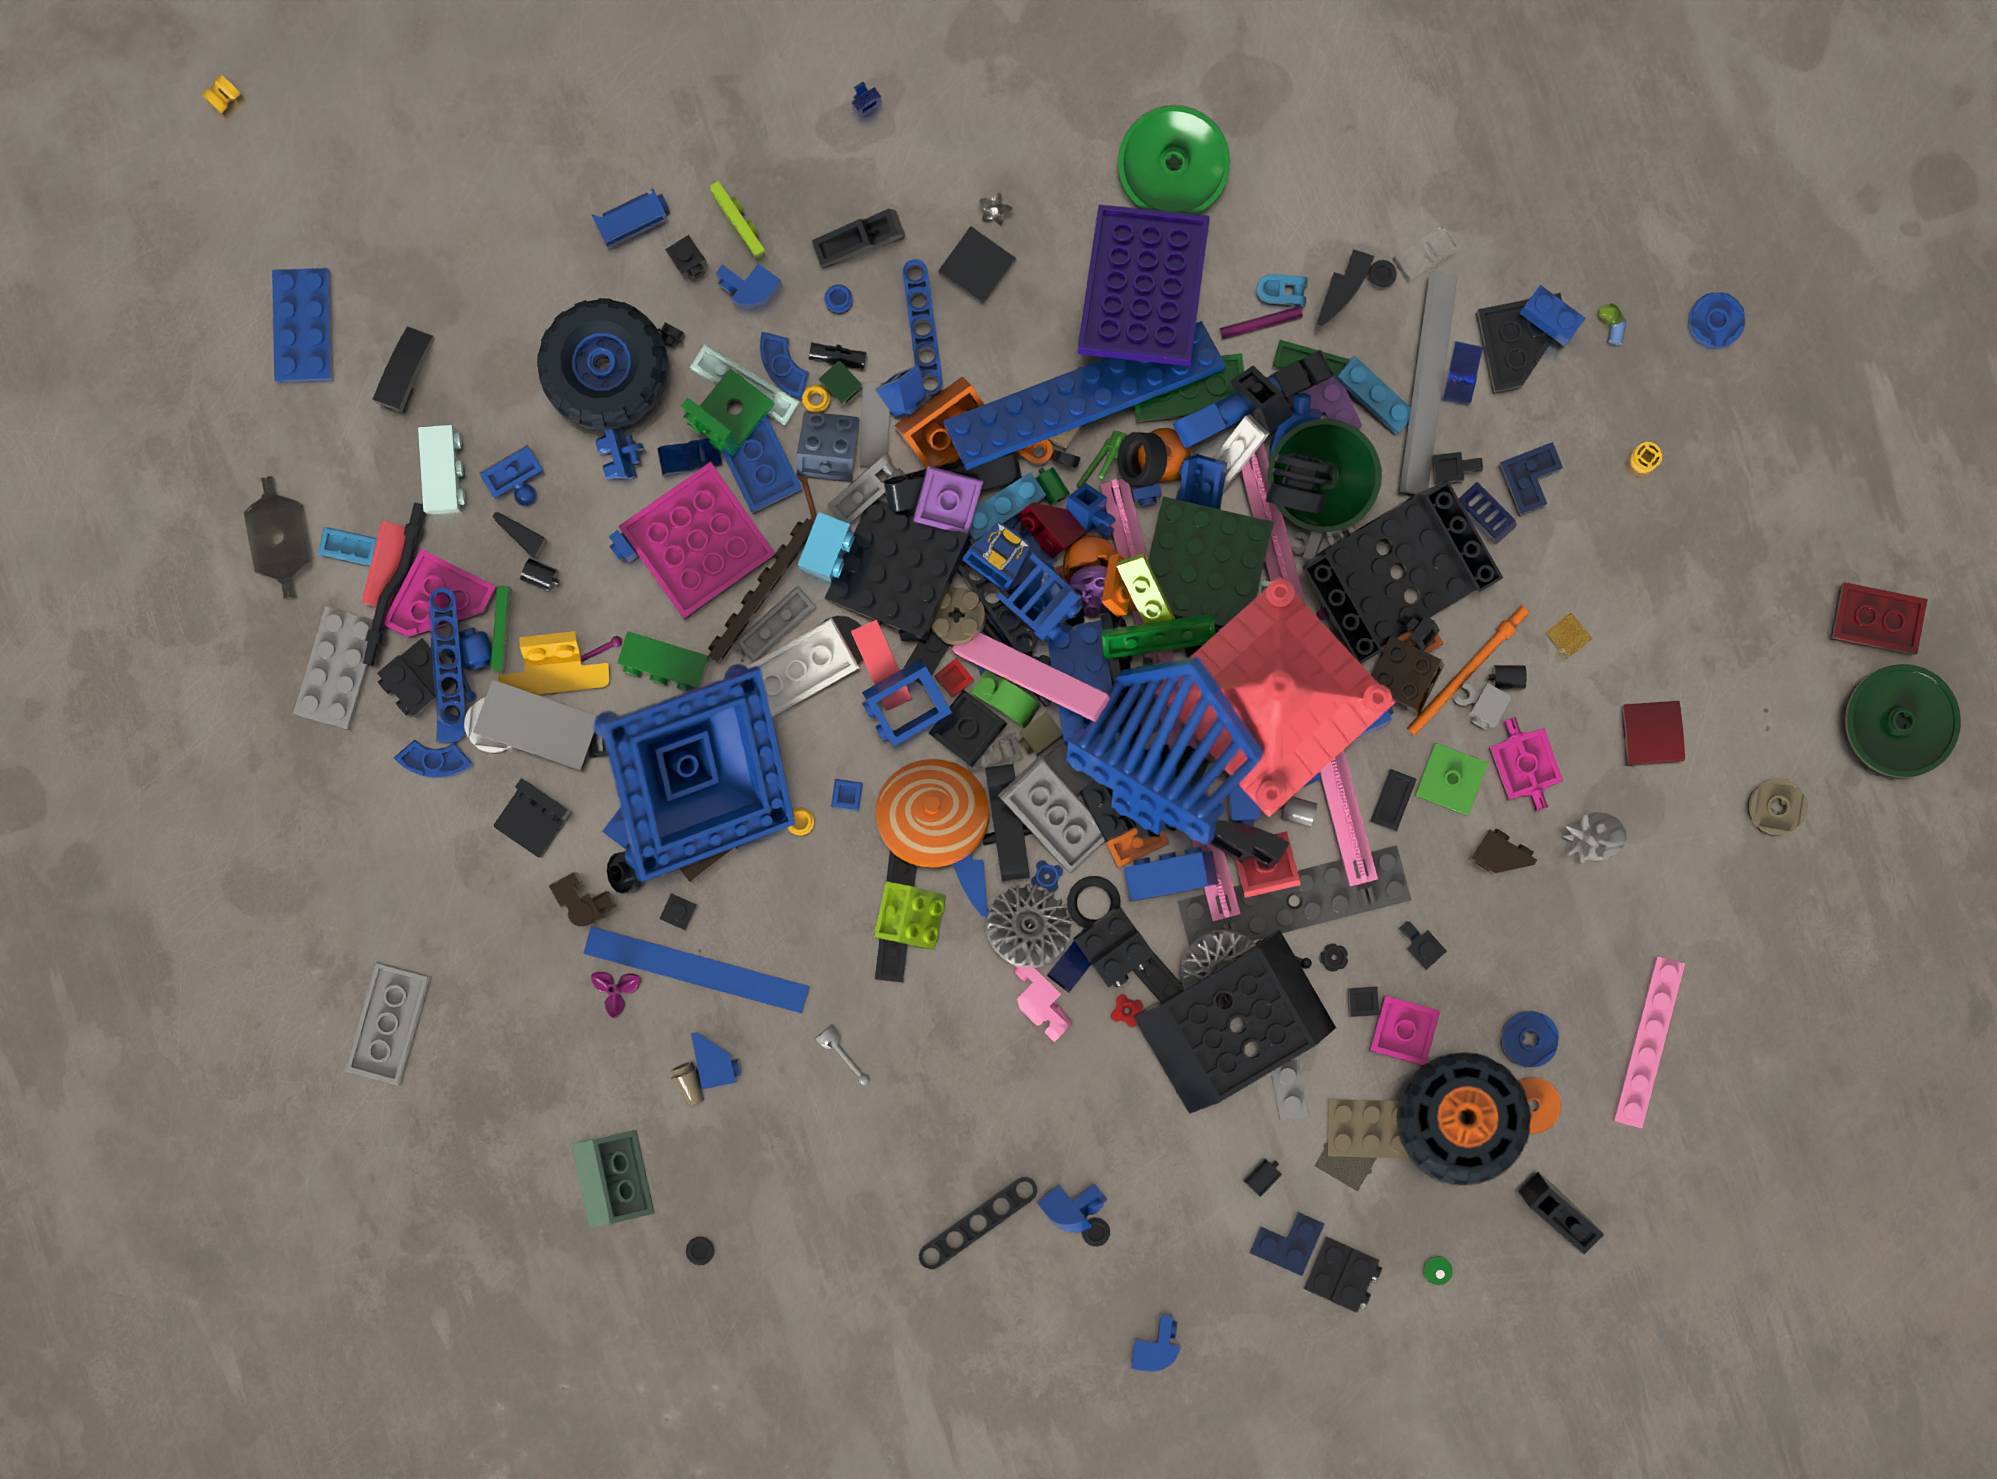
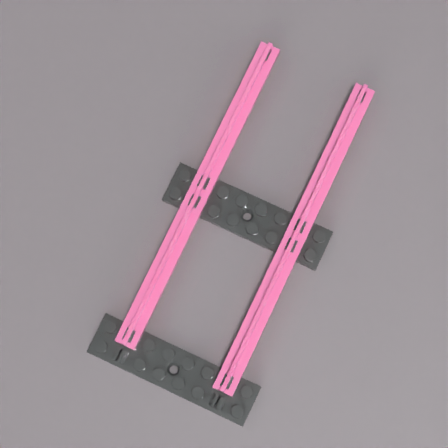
M1262 443L1251 457L1253 469H1251L1250 461H1248L1242 468L1241 474L1252 516L1273 522L1264 561L1269 581L1272 582L1281 576L1282 579L1292 584L1294 592L1305 603L1283 515L1276 504L1265 501L1269 486V462L1264 443ZM1114 479L1111 482L1100 484L1101 493L1107 497L1106 512L1116 519L1110 527L1114 529L1112 535L1117 553L1121 554L1125 559L1144 553L1148 560L1129 484L1123 479ZM1112 488H1113V491H1114V495H1115V499H1116L1117 504H1115V501H1114V497H1113V493H1112ZM1132 611L1135 624H1144L1139 612ZM1337 628L1330 629L1333 635L1344 645V641ZM1172 650L1143 654L1144 658H1154V664L1175 661ZM1140 694L1136 699L1137 702L1140 700ZM1156 694L1140 722L1141 729L1158 697ZM1167 706L1165 707L1153 733L1158 732L1165 718V715L1169 709ZM1178 718L1166 741L1170 749L1174 746L1183 729L1181 727L1183 724ZM1192 735L1187 746H1192L1196 750V740ZM1344 750L1320 771L1342 859L1298 870L1299 886L1245 898L1242 885L1233 887L1225 852L1210 843L1207 846L1191 838L1193 848L1201 847L1202 852H1213L1219 884L1204 887V895L1178 901L1189 946L1200 936L1215 930L1237 931L1247 936L1251 941L1268 937L1278 930L1285 933L1411 900L1397 845L1373 852L1370 851ZM1207 789L1205 795L1210 797L1209 791ZM1293 895L1297 896L1300 900L1297 906L1289 904V898Z

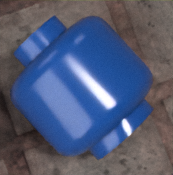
M475 627L460 631L461 666L468 667V670H473L490 664L489 659L492 656V646L488 634L485 631L476 632Z

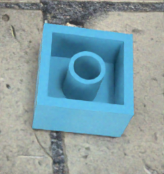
M818 512L798 562L800 571L830 583L834 577L839 578L844 566L843 554L845 551H850L855 538L851 525Z

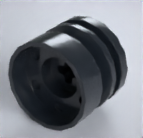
M1297 453L1276 454L1274 461L1287 465L1286 469L1273 467L1272 472L1284 478L1282 483H1269L1265 501L1289 508L1323 514L1327 495L1317 491L1316 487L1317 485H1330L1331 480L1321 478L1319 474L1320 472L1332 474L1334 466L1326 464L1319 458Z

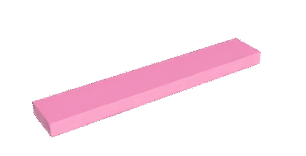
M979 632L972 638V641L962 645H954L952 648L955 654L1096 722L1110 700L1108 694Z

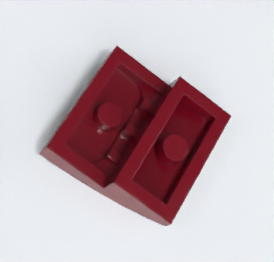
M1680 701L1623 704L1622 713L1626 733L1624 740L1628 765L1685 761Z

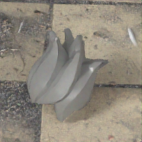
M1594 812L1589 815L1584 813L1582 820L1576 825H1566L1571 834L1563 836V838L1573 841L1572 848L1567 854L1570 856L1578 852L1581 863L1589 859L1595 861L1609 860L1611 856L1616 855L1623 848L1627 840L1626 829L1623 828L1620 820L1611 814Z

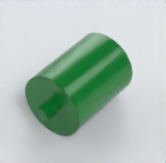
M1054 467L1047 471L1043 468L1038 470L1040 475L1035 479L1045 492V499L1050 506L1057 504L1070 495L1069 490Z

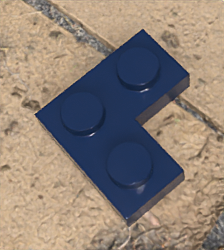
M1553 442L1499 463L1520 515L1547 505L1538 478L1563 469Z
M1297 1212L1287 1238L1260 1226L1249 1253L1302 1276L1324 1227V1223Z

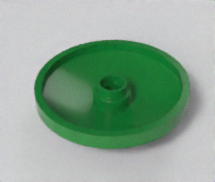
M1166 105L1146 112L1127 130L1119 150L1118 170L1127 194L1142 209L1197 214L1210 206L1224 189L1230 170V152L1223 132L1206 114L1188 106Z

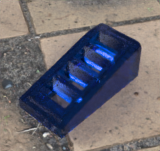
M1478 482L1459 498L1465 511L1496 544L1517 526L1516 520ZM1480 493L1482 498L1471 507L1468 503ZM1488 502L1490 505L1479 515L1477 511ZM1496 511L1498 514L1487 523L1485 519ZM1502 520L1505 521L1496 530L1493 529L1499 522H1501Z

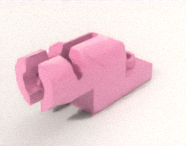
M1016 966L1013 972L1024 982L1030 979L1033 982L1017 998L1020 1010L1037 1026L1041 1025L1043 1021L1050 1020L1045 1034L1055 1042L1073 1023L1067 1017L1059 1004L1056 1006L1053 1003L1061 993L1035 968Z

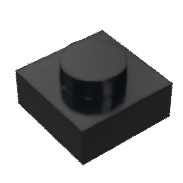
M671 893L659 919L686 931L697 905Z
M1377 987L1348 989L1350 1017L1379 1015Z

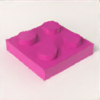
M1384 996L1370 1051L1425 1065L1440 1011Z

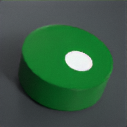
M1434 1256L1429 1258L1424 1264L1423 1273L1430 1283L1443 1285L1451 1279L1453 1268L1451 1263L1444 1257Z

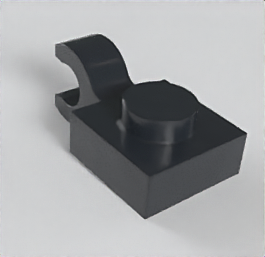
M1461 452L1433 455L1436 484L1447 480L1450 483L1464 481V473L1481 472L1483 470L1482 458L1462 460Z
M1406 921L1399 928L1412 943L1406 950L1424 970H1427L1447 952L1429 930H1426L1421 935L1410 921Z

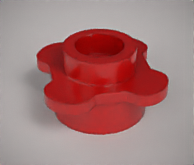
M1119 995L1116 998V1009L1111 1013L1112 1019L1116 1022H1126L1130 1027L1137 1025L1133 1015L1143 1009V1003L1140 1000L1133 1001L1128 999L1126 995ZM1129 1008L1130 1012L1125 1013L1124 1009Z

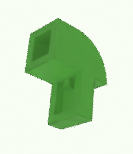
M987 669L971 691L974 696L996 708L1004 716L1024 728L1027 727L1041 705L1029 694Z

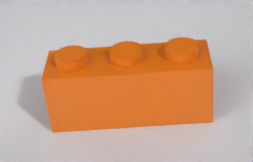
M962 376L894 426L924 468L927 469V466L935 467L955 462L960 458L944 427V420L985 404L973 386Z

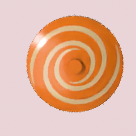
M940 759L920 760L900 768L885 782L877 798L876 823L883 842L897 857L917 866L942 867L962 860L978 847L987 831L989 803L982 784L964 767Z

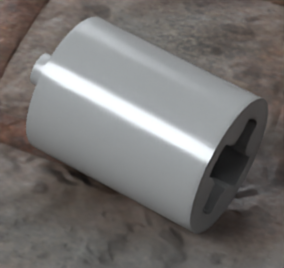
M1292 796L1280 807L1283 809L1281 818L1312 826L1318 803Z

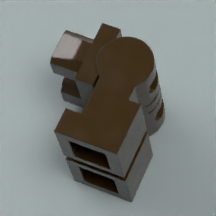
M578 872L565 876L549 885L559 906L568 908V917L572 924L575 926H589L594 922L606 919L604 913L617 905L609 891H604L595 897L592 893L583 896L578 885L584 882Z

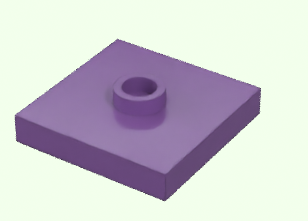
M927 466L913 521L952 532L960 531L969 534L983 481Z

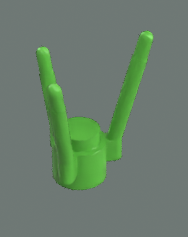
M1113 431L1110 439H1106L1103 448L1077 483L1078 488L1088 480L1107 453L1108 457L1099 474L1100 479L1104 478L1113 459H1118V451L1122 441L1127 436L1126 433Z

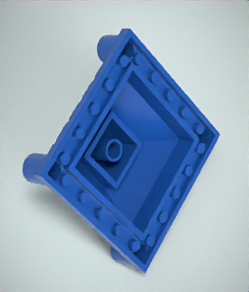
M736 664L729 667L723 680L707 684L701 688H696L621 716L613 711H604L596 717L594 730L599 737L605 740L630 843L625 853V860L628 865L635 869L639 881L644 882L795 825L763 676L759 667L747 668L744 665Z

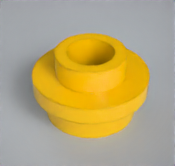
M815 384L805 389L802 401L807 410L819 413L826 410L829 406L830 394L824 386ZM813 395H820L822 397L821 402L818 404L812 403L811 398Z

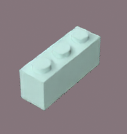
M452 425L418 427L423 511L427 515L461 512V505H465L464 488L459 486V477H463L462 460H458L457 449L462 448L461 434L456 432Z

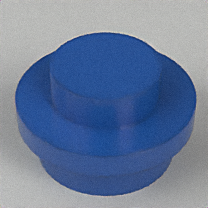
M836 284L826 291L825 303L831 311L841 313L850 308L853 297L849 288Z

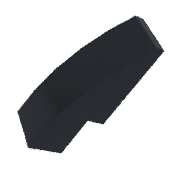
M888 208L871 217L858 219L812 240V244L821 267L874 250L906 235L896 210Z
M1353 249L1345 274L1333 273L1314 330L1321 331L1348 306L1364 282L1375 256Z
M408 326L406 327L390 357L374 394L373 400L377 404L403 412L410 391L415 387L434 338L433 335Z
M1217 820L1214 839L1210 844L1241 863L1248 856H1251L1272 869L1280 861L1289 842L1254 826Z

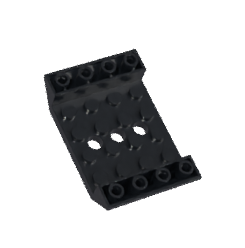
M1448 480L1415 494L1320 551L1302 567L1350 653L1360 664L1383 651L1381 647L1387 644L1391 636L1397 638L1407 632L1408 628L1404 624L1411 616L1421 623L1426 615L1430 618L1473 591L1481 592L1503 579L1502 574ZM1382 539H1387L1391 544L1390 551L1385 555H1380L1377 551V544ZM1396 563H1401L1405 569L1404 575L1399 579H1394L1390 573L1391 567ZM1414 587L1418 591V598L1415 602L1408 603L1404 598L1405 591L1408 588Z
M1280 930L1255 944L1256 948L1160 1004L1155 1002L1133 1015L1189 1114L1225 1100L1315 1047L1336 1028ZM1223 992L1231 996V1003L1226 1008H1220L1216 1004L1217 996ZM1236 1017L1243 1018L1246 1023L1244 1030L1239 1033L1233 1032L1230 1028L1231 1021ZM1249 1042H1257L1260 1046L1259 1053L1254 1057L1245 1055L1244 1048Z

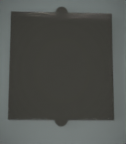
M1324 1143L1323 1147L1325 1149L1316 1162L1315 1167L1358 1191L1367 1174L1372 1173L1371 1168L1377 1158L1327 1156L1328 1143Z

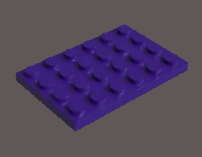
M1098 205L1078 354L1191 366L1210 216Z

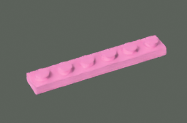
M1659 956L1655 958L1613 1121L1638 1128L1643 1127L1685 963Z

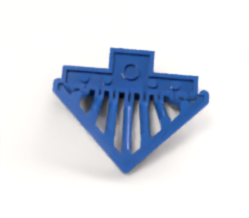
M1192 657L1122 670L1116 676L1115 683L1108 693L1110 700L1096 722L1091 720L1089 725L1084 723L1068 740L1067 763L1074 769L1081 770L1091 776L1099 784H1104L1113 789L1112 808L1119 814L1136 821L1144 829L1151 830L1159 835L1165 828L1166 822L1168 825L1175 826L1185 832L1193 840L1200 841L1208 846L1214 839L1216 821L1226 810V806L1222 805L1221 802L1263 759L1264 752L1199 658ZM1184 676L1146 758H1144L1145 747L1174 688L1180 682V677ZM1167 679L1132 749L1130 750L1131 738L1133 737L1138 725L1140 724L1157 690L1162 685V680ZM1149 682L1140 700L1138 701L1133 713L1131 714L1126 726L1124 727L1119 739L1116 742L1115 734L1117 733L1118 729L1123 723L1125 717L1127 716L1128 712L1130 711L1140 692L1144 689V683ZM1196 682L1201 689V698L1194 707L1163 766L1160 768L1161 751L1192 685ZM1131 685L1102 734L1099 730L1123 690L1126 686ZM1211 704L1218 714L1217 719L1178 777H1175L1176 764L1208 706ZM1227 727L1233 736L1232 742L1194 787L1190 786L1191 777L1222 730ZM1242 749L1247 757L1243 764L1210 797L1205 795L1209 786L1238 751Z

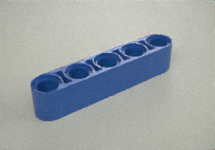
M912 259L905 263L903 267V280L915 366L917 365L921 370L923 382L927 378H934L938 381V386L934 390L924 388L926 398H933L943 390V379L928 269L923 261ZM913 268H918L923 272V276L918 280H912L908 277V272ZM915 296L925 297L927 299L926 305L921 308L913 306L911 301ZM920 323H926L931 327V330L926 335H919L915 331L916 326ZM929 350L934 353L935 357L931 362L924 363L919 359L920 353Z
M441 587L429 595L427 602L438 721L446 727H453L460 724L465 717L455 596L448 588ZM436 594L447 596L449 600L447 608L441 609L435 605L434 597ZM439 622H446L450 625L451 633L449 636L442 637L437 633L436 627ZM442 650H448L453 654L454 658L451 665H444L440 662L439 653ZM444 678L454 680L456 689L453 693L443 691L441 682ZM447 706H453L457 709L458 718L456 721L450 722L444 717V710Z

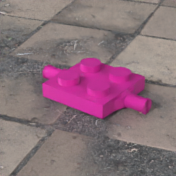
M1516 717L1507 719L1505 722L1510 737L1502 743L1491 746L1490 749L1508 799L1511 800L1522 795H1532L1537 811L1548 808L1549 806L1543 791L1553 784L1562 782L1563 778L1545 728L1521 733Z

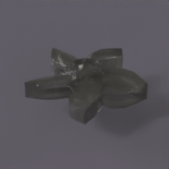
M1000 193L996 194L993 200L989 198L980 199V204L985 209L982 220H990L994 216L1000 225L1004 221L1003 213L1010 212L1013 207L1001 204L1002 196Z

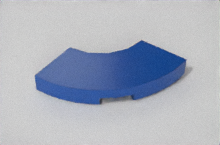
M762 332L760 353L768 376L783 392L802 400L809 372L799 368L791 359L789 338Z
M413 740L393 757L407 770L432 778L453 776L474 765L455 742L445 748L432 749L423 746L417 740Z

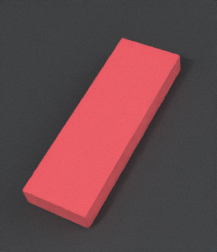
M381 521L361 603L374 607L377 606L379 595L399 566L406 535H403L405 527ZM393 596L389 601L387 610L391 607Z

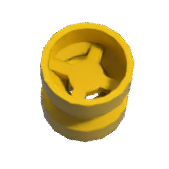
M221 74L214 80V85L211 88H206L201 93L220 113L227 109V103L231 99H236L241 94ZM218 89H220L226 96L224 97V96L218 91Z
M1653 442L1641 443L1630 455V463L1633 469L1645 474L1654 470L1662 460L1661 449Z

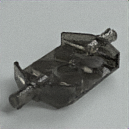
M269 476L267 479L264 477L261 478L264 491L262 498L251 504L244 511L254 571L258 575L278 580V583H281L283 599L295 598L292 584L293 579L312 564L300 509L302 505L299 501L277 495L273 477ZM275 529H280L284 534L283 540L279 544H272L269 541V534Z

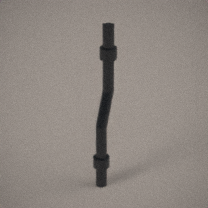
M414 502L409 524H406L403 534L406 535L399 566L379 595L371 630L367 631L365 639L368 643L363 664L374 666L379 644L382 645L384 637L382 629L389 601L408 574L417 538L420 539L423 504Z

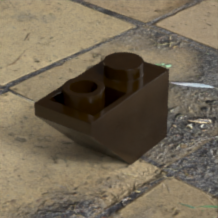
M1495 828L1494 832L1489 829L1484 833L1468 858L1490 874L1532 866L1537 862V859L1532 857L1534 854L1532 850L1522 844H1519L1518 847L1508 841L1510 837Z

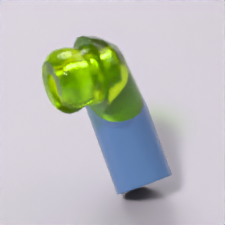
M1612 303L1609 305L1604 304L1600 308L1599 313L1600 317L1604 320L1608 319L1612 326L1608 342L1621 345L1627 323L1626 318L1617 305Z

